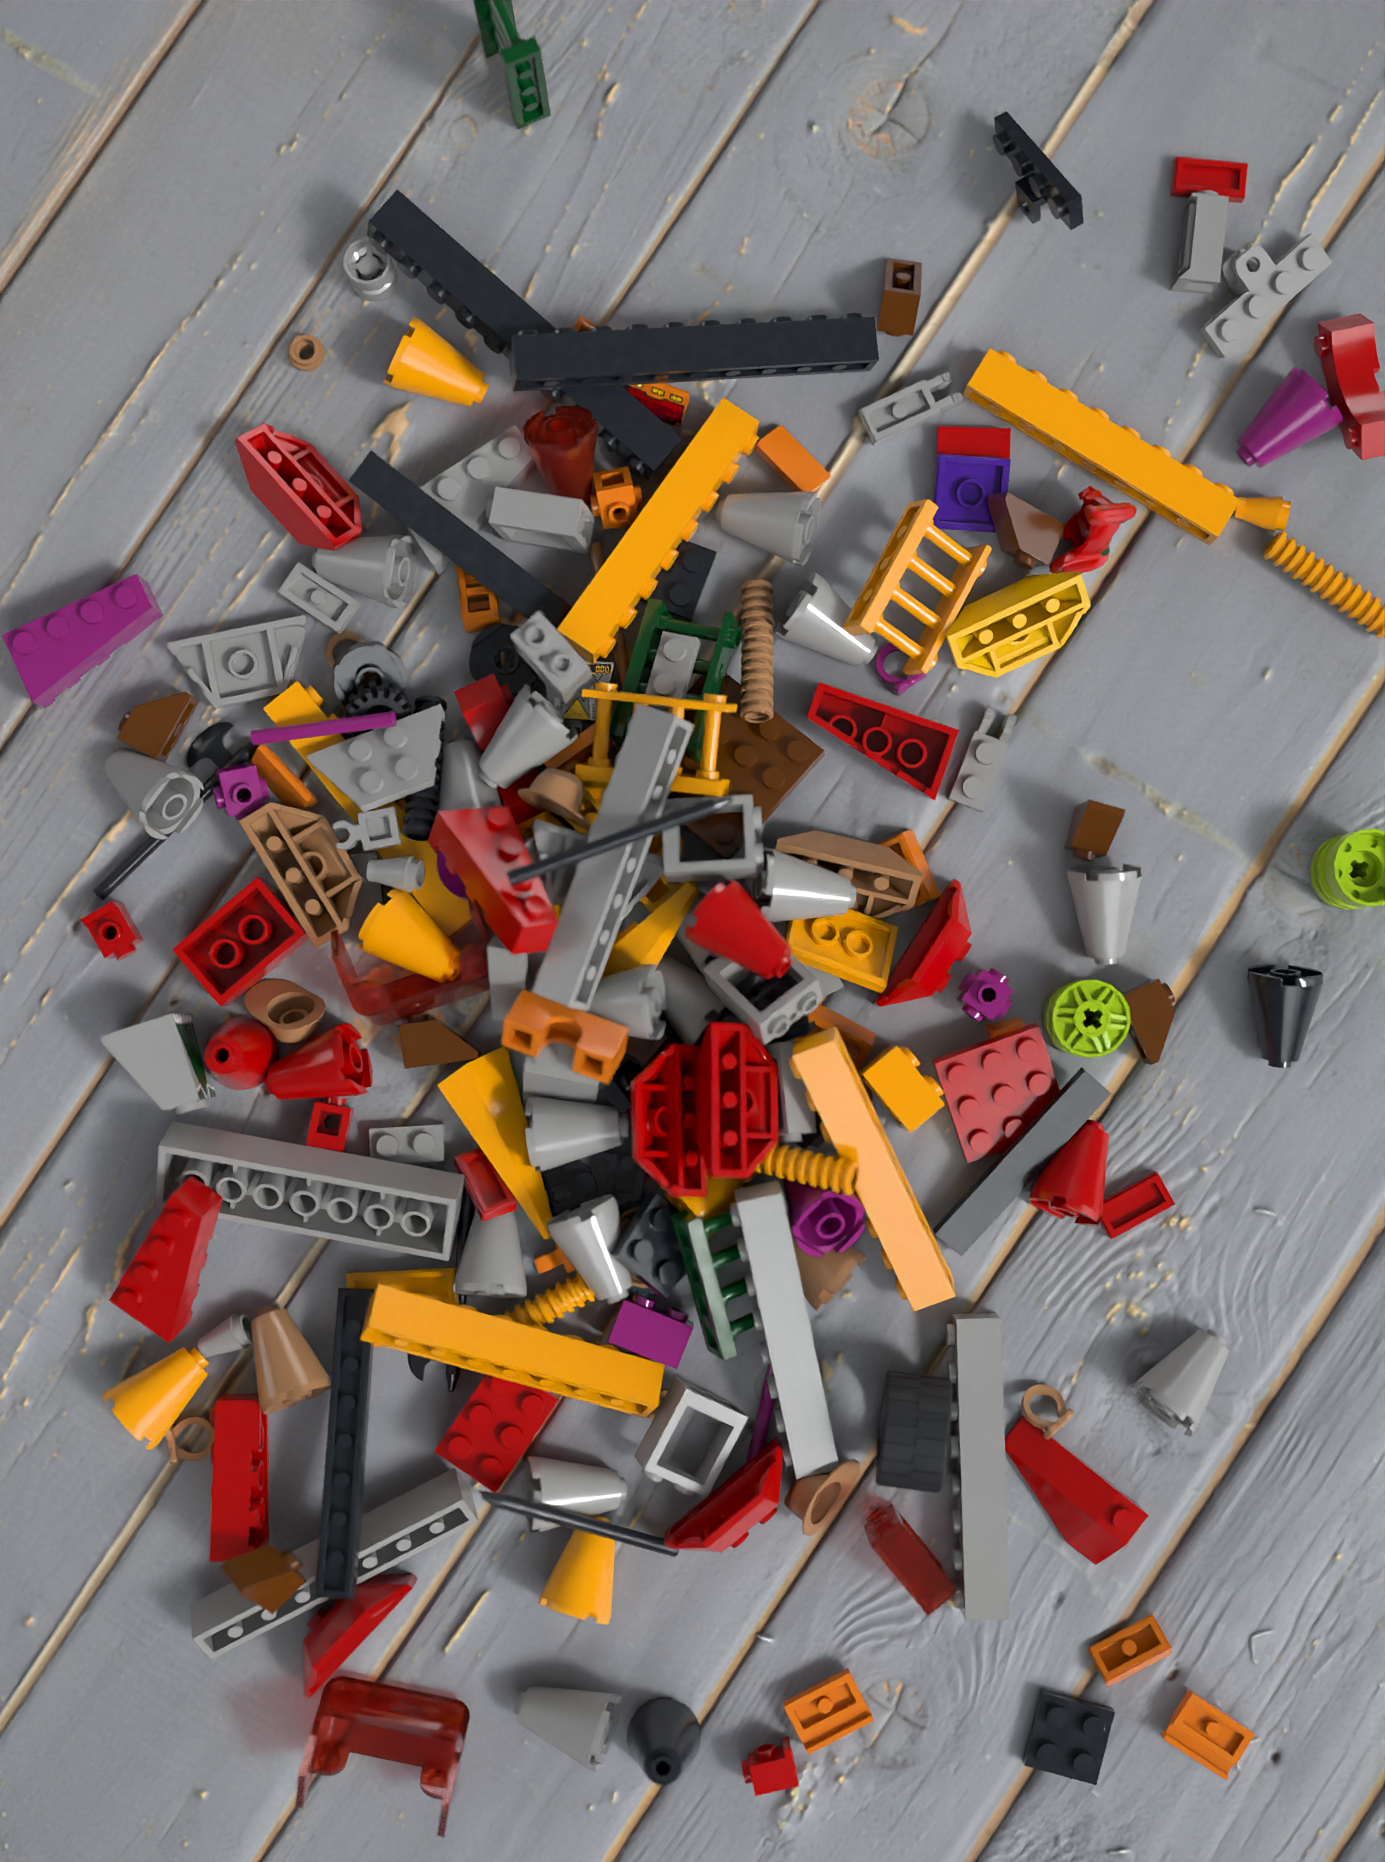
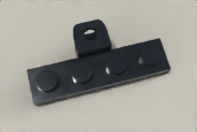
M1007 111L994 117L996 134L993 135V142L996 150L1001 156L1006 155L1019 177L1024 176L1015 182L1019 207L1032 224L1040 221V206L1048 203L1054 218L1057 220L1061 218L1070 230L1084 224L1081 194Z

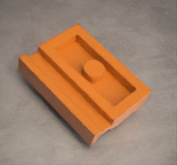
M595 723L580 733V736L574 743L544 762L546 768H554L575 775L576 764L588 763V758L593 755ZM610 735L608 751L617 746Z
M849 1668L783 1701V1707L808 1755L874 1721L873 1714L869 1710Z
M1188 1689L1169 1719L1170 1723L1167 1728L1160 1733L1165 1741L1224 1780H1227L1229 1777L1228 1772L1233 1765L1236 1766L1255 1736L1250 1728L1190 1689Z

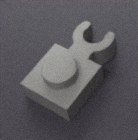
M395 807L357 813L359 821L357 825L347 821H339L333 824L334 830L347 829L349 832V839L346 842L336 844L337 849L350 850L359 841H362L364 851L402 845Z

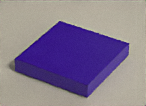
M937 454L933 503L938 506V509L933 517V525L938 529L996 533L987 500L991 494L1008 492L1011 459Z

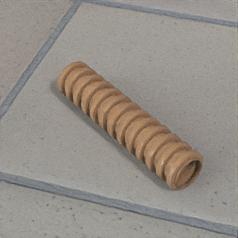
M761 579L750 580L741 587V593L743 594L741 597V603L743 604L741 606V644L743 646L741 647L742 688L740 695L742 698L740 706L742 709L740 716L742 719L752 723L766 722L773 718L774 714L772 709L774 704L772 699L774 693L772 688L774 683L772 678L774 673L772 667L774 663V658L772 657L774 652L772 646L774 642V637L772 636L774 632V627L772 626L774 622L772 615L774 612L772 605L774 602L772 595L774 586L770 582Z

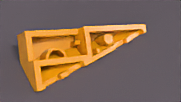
M695 881L681 882L682 887L665 902L659 899L653 905L654 912L640 924L634 921L615 938L601 978L645 964L655 963L658 966L700 891Z
M503 1046L465 1064L437 1084V1086L543 1238L549 1240L552 1236L548 1232L546 1222L553 1218L549 1206L550 1199L548 1192L545 1190L541 1172H536V1166L532 1167L530 1163L525 1128H530L522 1106L518 1091L520 1089L519 1084L514 1076L510 1061V1051L507 1047Z

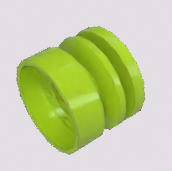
M1365 829L1336 835L1323 842L1314 853L1310 865L1311 883L1317 895L1329 906L1341 910H1351L1385 905L1384 831Z
M1099 980L1069 981L1057 987L1046 999L1042 1011L1043 1030L1049 1042L1061 1052L1085 1058L1102 1057L1116 1050L1126 1039L1131 1024L1130 1009L1124 996L1111 984ZM1084 1011L1095 1012L1096 1015L1092 1018L1094 1026L1083 1025L1082 1022L1086 1018L1083 1013Z

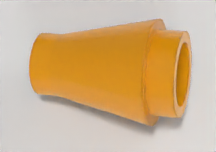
M1239 496L1241 501L1236 507L1234 518L1244 520L1275 533V530L1285 531L1291 507L1290 501H1284L1283 496L1248 498Z

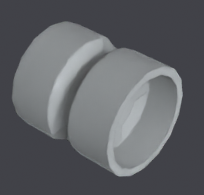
M368 237L357 239L349 245L344 253L343 264L357 295L371 302L383 301L391 296L396 289L398 281L397 271L391 256L388 253L383 255L371 245Z

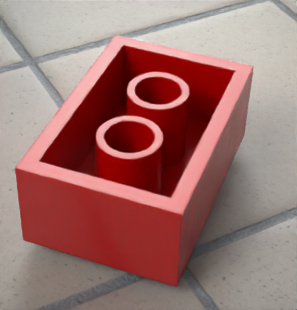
M257 877L172 950L219 1006H230L305 943L309 937L293 910L266 879Z
M485 1374L438 1443L434 1452L492 1492H498L559 1401L561 1395Z

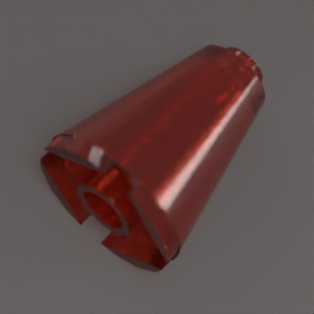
M579 406L555 407L556 413L544 416L543 411L534 414L526 421L523 427L524 440L550 495L581 499L588 506L591 502L589 495H592L598 429L596 418L593 419L591 411Z

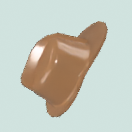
M547 768L537 776L529 789H519L517 793L525 802L542 811H548L553 815L564 817L588 831L592 826L591 823L580 815L584 797L583 784L576 775L570 772Z
M285 979L261 981L251 987L246 993L244 1000L247 1011L253 1017L268 1025L277 1039L286 1043L310 1042L315 1039L320 1018L326 1009L325 1002L321 997Z
M847 1460L833 1472L830 1471L795 1480L784 1498V1505L803 1521V1534L807 1536L815 1534L824 1524L830 1512L852 1488L860 1471V1463L857 1460Z

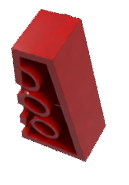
M820 682L817 684L806 716L808 720L932 800L936 799L959 733L958 729Z
M497 806L438 811L428 842L435 851L440 850L446 858L445 865L451 874H458L467 887L465 893L473 903L477 902L486 913L485 920L509 953L515 955L546 951L559 921L539 877L512 887L509 883L507 871L532 863V859L509 807Z
M193 1176L170 1196L109 1299L111 1303L168 1343L191 1321L193 1313L191 1307L193 1300L198 1294L200 1286L198 1281L201 1269L205 1266L208 1256L206 1253L209 1240L213 1237L223 1199L222 1196Z
M258 1393L223 1394L216 1400V1405L211 1407L210 1424L215 1429L214 1442L211 1446L213 1475L211 1485L209 1562L227 1561L267 1546L270 1542L268 1414L262 1413L261 1407H259Z

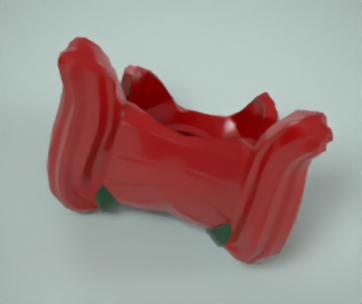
M1091 486L1082 490L1078 494L1079 500H1083L1082 507L1065 523L1066 526L1062 535L1063 540H1071L1075 545L1051 563L1049 566L1050 572L1065 573L1079 571L1080 573H1085L1102 567L1109 558V544L1112 536L1118 530L1121 523L1135 517L1137 508L1130 502L1113 503L1108 498L1102 496L1101 491Z

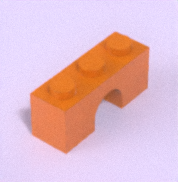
M523 989L504 1019L502 1045L537 1058L541 1050L548 1044H567L575 1050L573 1072L608 1084L625 1054L629 1028L582 1010L567 1007Z

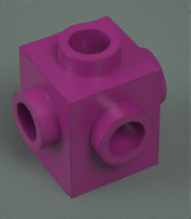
M252 762L215 770L218 786L213 787V794L217 809L224 808V812L229 817L235 815V820H242L265 806L263 799L269 798L267 783L264 776L258 778L256 765ZM245 788L244 795L236 797L238 790Z
M990 968L987 972L984 969H980L975 974L970 971L958 987L961 993L956 1000L964 1005L961 1010L977 1022H980L982 1018L986 1021H993L995 1016L1001 1019L1013 1003L1009 997L1014 990L1006 985L1009 979L997 970ZM985 988H990L994 992V997L990 1002L982 999L981 994Z

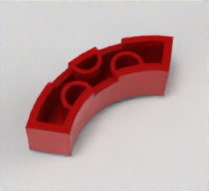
M1360 313L1318 322V335L1314 338V350L1317 357H1321L1331 406L1333 408L1336 405L1343 417V422L1339 427L1343 434L1344 444L1348 450L1352 449L1361 460L1384 456L1385 391L1380 392L1374 375L1380 369L1374 322Z
M494 673L454 691L462 714L483 754L514 701L508 685L505 684L500 687ZM538 767L506 789L499 785L497 786L505 806H508L516 825L545 812L525 802L517 794L519 789L530 788L540 774Z

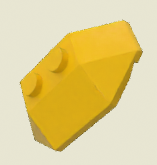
M1078 571L1030 575L966 605L945 633L955 665L960 669H967L997 678L1061 648L1077 626L1082 614H1085L1091 606L1082 574Z

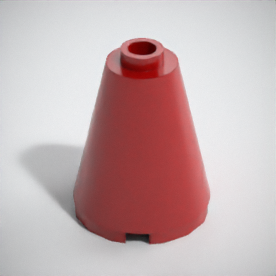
M730 878L728 879L729 885L727 887L723 883L716 885L693 912V915L698 920L693 928L687 924L685 937L691 943L767 979L775 975L781 977L793 962V959L790 958L792 953L791 947L740 883Z
M235 1017L222 1022L212 1031L205 1046V1062L210 1074L221 1085L234 1090H248L258 1087L265 1082L264 1077L267 1074L268 1067L278 1061V1044L276 1037L265 1024L248 1017Z
M347 1022L336 1025L271 1064L264 1077L267 1091L279 1100L360 1096L366 1094L368 1091L365 1088L371 1087L373 1083V1070L368 1050L361 1051L356 1041L362 1039L359 1031Z
M1088 1119L1054 1155L1030 1192L1028 1200H1031V1204L1034 1207L1060 1219H1063L1064 1216L1076 1218L1074 1222L1076 1224L1091 1227L1099 1225L1102 1218L1109 1134L1103 1131L1104 1125Z

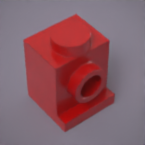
M111 901L80 919L83 925L88 928L104 958H116L117 961L122 960L137 951L135 945L144 941L122 902ZM110 926H114L117 934L115 938L110 940L106 930Z
M326 1097L324 1102H314L306 1146L337 1152L346 1151L354 1107L346 1106L347 1099ZM334 1115L339 1119V1125L336 1129H330L326 1125L328 1116Z
M789 1736L782 1738L783 1745L776 1747L774 1744H764L756 1747L754 1752L748 1753L747 1760L741 1761L745 1784L753 1783L755 1796L799 1786L798 1773Z

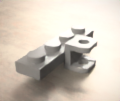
M1313 233L1305 235L1275 263L1267 252L1258 245H1252L1247 250H1237L1221 266L1223 281L1232 294L1237 296L1201 327L1199 331L1218 358H1226L1333 262Z

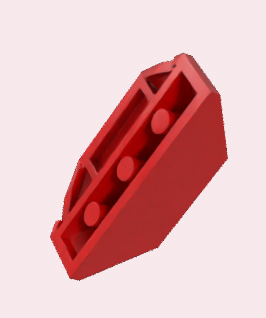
M266 423L236 438L235 443L250 490L299 544L334 551L361 534L359 496L311 443L288 433L276 431L274 427Z
M952 879L948 882L890 973L886 989L882 993L878 992L872 1004L877 1007H884L929 997L935 991L941 994L952 977L948 970L953 962L956 960L960 963L972 946V944L967 942L972 932L959 881Z
M709 1023L696 1063V1142L709 1177L749 1178L755 1171L754 1169L778 1142L777 1064L764 1046L752 1034L753 1031L748 1024Z
M668 1045L631 1082L633 1160L673 1197H708L707 1169L696 1142V1063L702 1047L698 1045Z
M776 1436L753 1459L743 1464L709 1493L707 1497L702 1499L665 1531V1545L669 1549L722 1553L729 1546L736 1548L743 1543L749 1535L748 1530L756 1523L764 1524L770 1520L777 1512L776 1506L779 1505L783 1450L782 1443Z
M412 1573L377 1574L357 1584L356 1598H333L335 1603L327 1611L321 1607L309 1619L306 1626L310 1629L303 1639L304 1695L310 1699L413 1589L418 1579Z

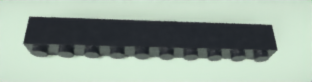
M398 189L368 221L367 236L371 245L381 254L385 255L388 253L398 262L399 269L412 280L416 278L426 286L427 293L434 301L441 305L445 303L455 312L457 320L464 327L470 330L474 328L484 337V343L494 353H502L508 358L507 347L511 335H516L521 330H537L538 334L553 333L556 330L552 324ZM622 386L540 390L549 401L555 404L558 402L568 410V415L575 424L581 428L587 427L597 436V442L609 452L615 451L623 458L625 466H628L629 471L638 477L642 475L649 480L681 440L675 432Z
M849 313L836 319H827L826 315H813L805 320L792 321L791 317L782 316L773 318L770 322L756 323V320L753 318L740 319L734 324H721L718 320H708L699 323V326H685L682 322H671L663 325L662 328H648L646 324H634L623 330H612L610 326H596L591 328L590 331L575 332L573 328H559L554 330L553 333L538 334L537 330L527 329L517 332L516 335H511L507 347L512 392L868 372L879 361L874 317H862L860 313Z

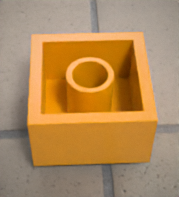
M889 1045L858 1070L857 1073L902 1129L911 1133L945 1105L940 1098L944 1091L931 1076L928 1077L926 1074L922 1076L918 1072L916 1067L920 1065V1062L907 1047L901 1046L899 1048L896 1045Z

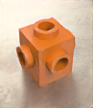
M629 467L592 473L596 494L589 496L593 516H601L603 529H623L633 524L638 517L637 508L644 507L640 485L633 486Z

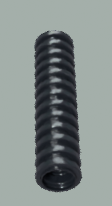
M434 695L420 696L415 699L414 705L416 709L413 714L441 704L445 712L447 702ZM444 721L441 722L439 734L441 745L439 756L435 760L436 775L434 785L405 796L407 804L404 806V813L407 815L403 817V824L405 826L402 828V835L411 840L427 841L435 822L434 817L437 815V808L435 806H437L439 801L436 795L439 794L440 790L437 785L441 779L438 774L441 772L440 763L442 762Z

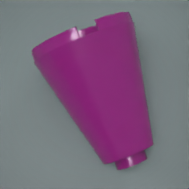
M1294 367L1238 438L1237 443L1240 448L1236 450V453L1248 467L1255 464L1261 468L1338 427L1343 422V417L1336 405L1331 409L1327 407L1329 404L1326 398L1329 395L1320 384L1302 368L1298 371V368Z
M787 1176L783 1178L793 1237L797 1245L806 1254L825 1257L823 1252L835 1250L838 1254L857 1241L864 1230L863 1214L865 1211L856 1196L852 1193L846 1195L842 1189L839 1192H834L831 1187L822 1189L820 1184L814 1187L809 1184V1181L806 1184H801L798 1179L789 1181Z

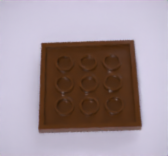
M726 673L720 695L726 696V703L737 704V711L721 712L715 771H719L718 778L730 779L729 792L723 796H753L754 807H761L763 825L825 756V753L821 747L775 711L773 718L762 723H752L742 719L740 716L742 709L740 706L742 698L740 691L742 686ZM702 675L687 693L701 696L707 676ZM684 708L683 720L693 724L697 710ZM685 748L679 767H683L682 774L696 775V769H700L701 762H694ZM669 791L667 799L718 796ZM744 812L714 813L681 825L723 860H731L745 845Z

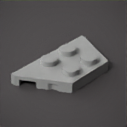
M306 615L167 642V646L186 669V672L193 681L198 684L211 704L216 709L276 698L288 689L293 682L309 621Z
M441 704L397 720L396 726L371 730L309 754L307 758L316 770L325 775L342 793H345L363 812H366L434 785L436 775L435 760L439 756L441 745L439 734L441 722L445 720V712Z
M536 819L533 821L532 827L539 860L588 842L589 837L587 834ZM646 853L622 921L664 874L663 857ZM577 863L542 875L543 886L551 904L562 907L563 900L569 893L574 880Z

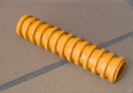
M1285 531L1279 532L1272 539L1264 551V559L1268 560L1271 558L1274 560L1272 563L1274 566L1281 565L1284 573L1288 571L1292 573L1291 578L1294 580L1299 578L1301 579V585L1306 586L1308 584L1311 586V592L1318 591L1321 599L1328 598V603L1331 606L1338 605V611L1341 613L1343 611L1348 612V618L1352 619L1355 617L1358 625L1365 624V629L1368 632L1375 631V637L1378 639L1385 636V603L1382 605L1380 603L1381 599L1378 596L1372 598L1369 590L1362 591V585L1359 583L1352 584L1353 579L1349 576L1347 578L1342 577V571L1338 570L1335 572L1332 564L1325 565V560L1322 557L1315 558V552L1312 550L1307 552L1305 551V545L1301 544L1298 546L1295 544L1296 539L1293 537L1288 539Z
M778 1142L754 1169L757 1173L765 1171V1174L769 1176L776 1173L777 1178L787 1176L789 1181L798 1179L801 1184H806L809 1181V1184L814 1187L820 1184L822 1189L831 1187L834 1192H839L842 1189L846 1195H850L855 1190L860 1174L857 1161L847 1163V1160L844 1158H839L836 1161L835 1156L832 1155L825 1158L823 1153H816L814 1155L811 1150H806L803 1153L801 1148L795 1147L792 1150L790 1145H783L781 1147Z
M576 1272L575 1278L567 1277L565 1279L566 1283L561 1284V1282L555 1284V1289L547 1288L545 1289L546 1294L541 1295L538 1293L535 1295V1300L527 1299L524 1306L518 1304L513 1312L507 1310L504 1314L510 1317L513 1322L526 1326L540 1325L544 1327V1324L547 1322L549 1324L554 1323V1318L556 1317L560 1319L565 1317L564 1313L567 1311L573 1313L575 1311L574 1307H584L585 1301H595V1295L579 1273Z

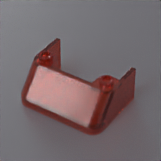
M467 895L469 911L481 941L470 944L462 949L458 956L460 973L455 979H447L442 983L418 973L386 984L372 979L360 981L339 930L331 931V959L353 1009L372 1024L387 1025L405 1019L407 1016L417 1015L490 990L487 946L493 936L480 904L477 902L473 903Z
M347 1676L332 1678L323 1689L299 1769L296 1807L303 1808L313 1774L323 1776L336 1775L346 1767L350 1752L422 1767L420 1774V1787L422 1791L431 1798L443 1800L437 1836L444 1837L469 1726L470 1711L462 1701L454 1698Z

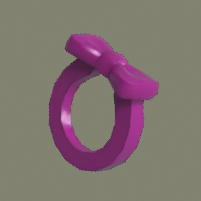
M890 643L879 651L876 658V670L880 678L894 686V693L900 696L909 687L926 678L927 674L910 675L906 679L889 675L883 667L884 660L890 653L901 651Z

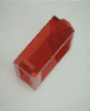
M893 1503L886 1508L879 1506L866 1518L868 1523L864 1525V1529L870 1546L927 1616H929L957 1593L948 1571Z

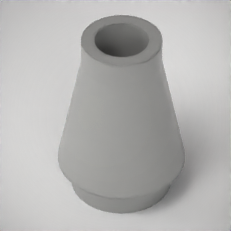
M414 856L381 860L371 859L367 865V879L371 882H378L411 893L413 889L420 890L425 879V865L422 860H416Z
M233 1314L209 1333L198 1338L197 1344L202 1356L209 1358L214 1355L249 1348L250 1343H252L251 1319L246 1314L239 1316Z

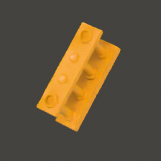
M929 499L908 503L842 626L852 636L871 634L875 631L907 654L909 659L902 670L907 675L927 674L936 664L938 659L937 653L946 637L945 633L957 617L975 580L984 572L987 566L986 559L992 550L987 544L964 549L934 526L933 517L938 506ZM923 537L927 538L959 563L950 581L917 557L916 549ZM905 569H910L943 594L934 612L900 588L899 581ZM889 600L894 601L926 625L917 643L883 619L882 613Z
M595 682V689H582V697L598 699L593 755L588 758V763L576 764L575 775L579 780L602 783L610 782L615 766L610 765L611 759L607 758L612 700L633 702L632 716L635 714L638 704L647 707L648 704L669 706V713L681 719H684V708L706 710L701 767L696 769V775L682 774L683 767H678L670 791L712 796L728 794L730 779L718 778L719 771H715L721 712L737 711V704L726 703V696L704 694L703 700L620 692L617 691L618 684Z

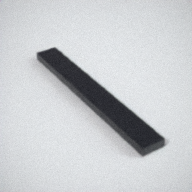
M372 450L348 480L529 620L540 611L557 630L573 608Z
M338 1288L315 1597L356 1598L374 1343L360 1340L370 1298L375 1289Z

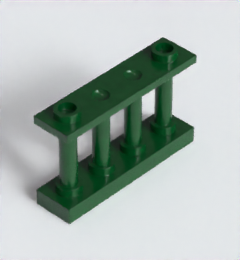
M473 0L486 59L496 54L501 59L511 113L517 129L551 116L541 49L535 36L527 40L520 38L516 29L512 0Z
M648 598L621 692L645 694L663 631L716 642L712 660L696 659L693 669L694 674L707 676L702 695L687 693L685 699L703 700L704 694L720 695L732 650L738 648L741 640V628L738 626L733 613L725 612L721 628L672 619L663 600ZM618 701L609 733L618 747H623L626 739L629 721L632 718L633 702ZM694 709L697 712L686 750L694 762L700 763L706 710Z
M746 1182L742 1184V1187L754 1186L755 1184ZM729 1208L706 1219H702L683 1209L671 1214L704 1340L709 1352L726 1361L737 1355L734 1345L736 1336L756 1327L753 1312L730 1322L725 1311L728 1301L748 1293L746 1279L742 1278L721 1288L716 1277L719 1267L741 1258L738 1243L712 1254L709 1251L706 1240L709 1238L710 1233L733 1223L731 1209Z

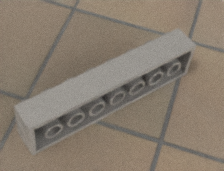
M172 1121L158 1145L155 1207L164 1208L170 1196L193 1176L223 1197L217 1219L449 1261L457 1237L465 1175Z

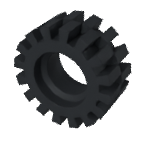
M375 681L369 682L370 687L366 689L363 685L357 688L358 693L355 695L352 692L349 696L350 703H346L345 718L366 715V712L376 705H383L394 711L396 721L412 715L411 706L405 693L401 694L400 688L395 685L390 688L388 682L382 681L381 686H376ZM374 729L348 733L350 737H356Z

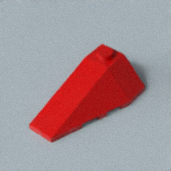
M1022 1414L1005 1436V1451L1065 1541L1095 1565L1099 1564L1126 1546L1149 1515L1139 1504L1053 1437L1048 1440L1043 1437L1045 1431L1032 1425Z

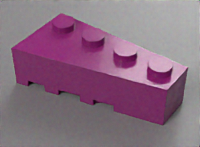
M135 574L7 632L2 637L31 701L46 708L55 701L59 694L67 688L70 689L81 681L83 675L96 665L100 666L110 658L109 655L122 644L130 642L163 616L148 582L138 574Z

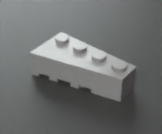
M515 424L420 487V489L477 532L483 524L486 525L489 521L486 518V506L489 498L494 497L495 487L517 490L536 470L539 464L535 452ZM407 527L438 575H440L447 568V564L451 560Z

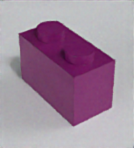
M634 1293L633 1298L626 1296L610 1332L608 1342L677 1369L694 1328V1322L688 1320L689 1314L674 1307H669L667 1311L654 1306L655 1300L642 1294Z

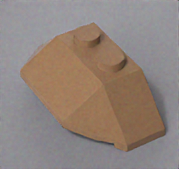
M270 802L239 821L314 947L317 949L347 931L364 879L347 851L337 849L336 844L341 841L326 816Z
M818 830L777 839L776 851L850 878L851 885L856 887L855 904L850 909L876 919H882L901 910L905 911L914 907L923 873L889 847Z

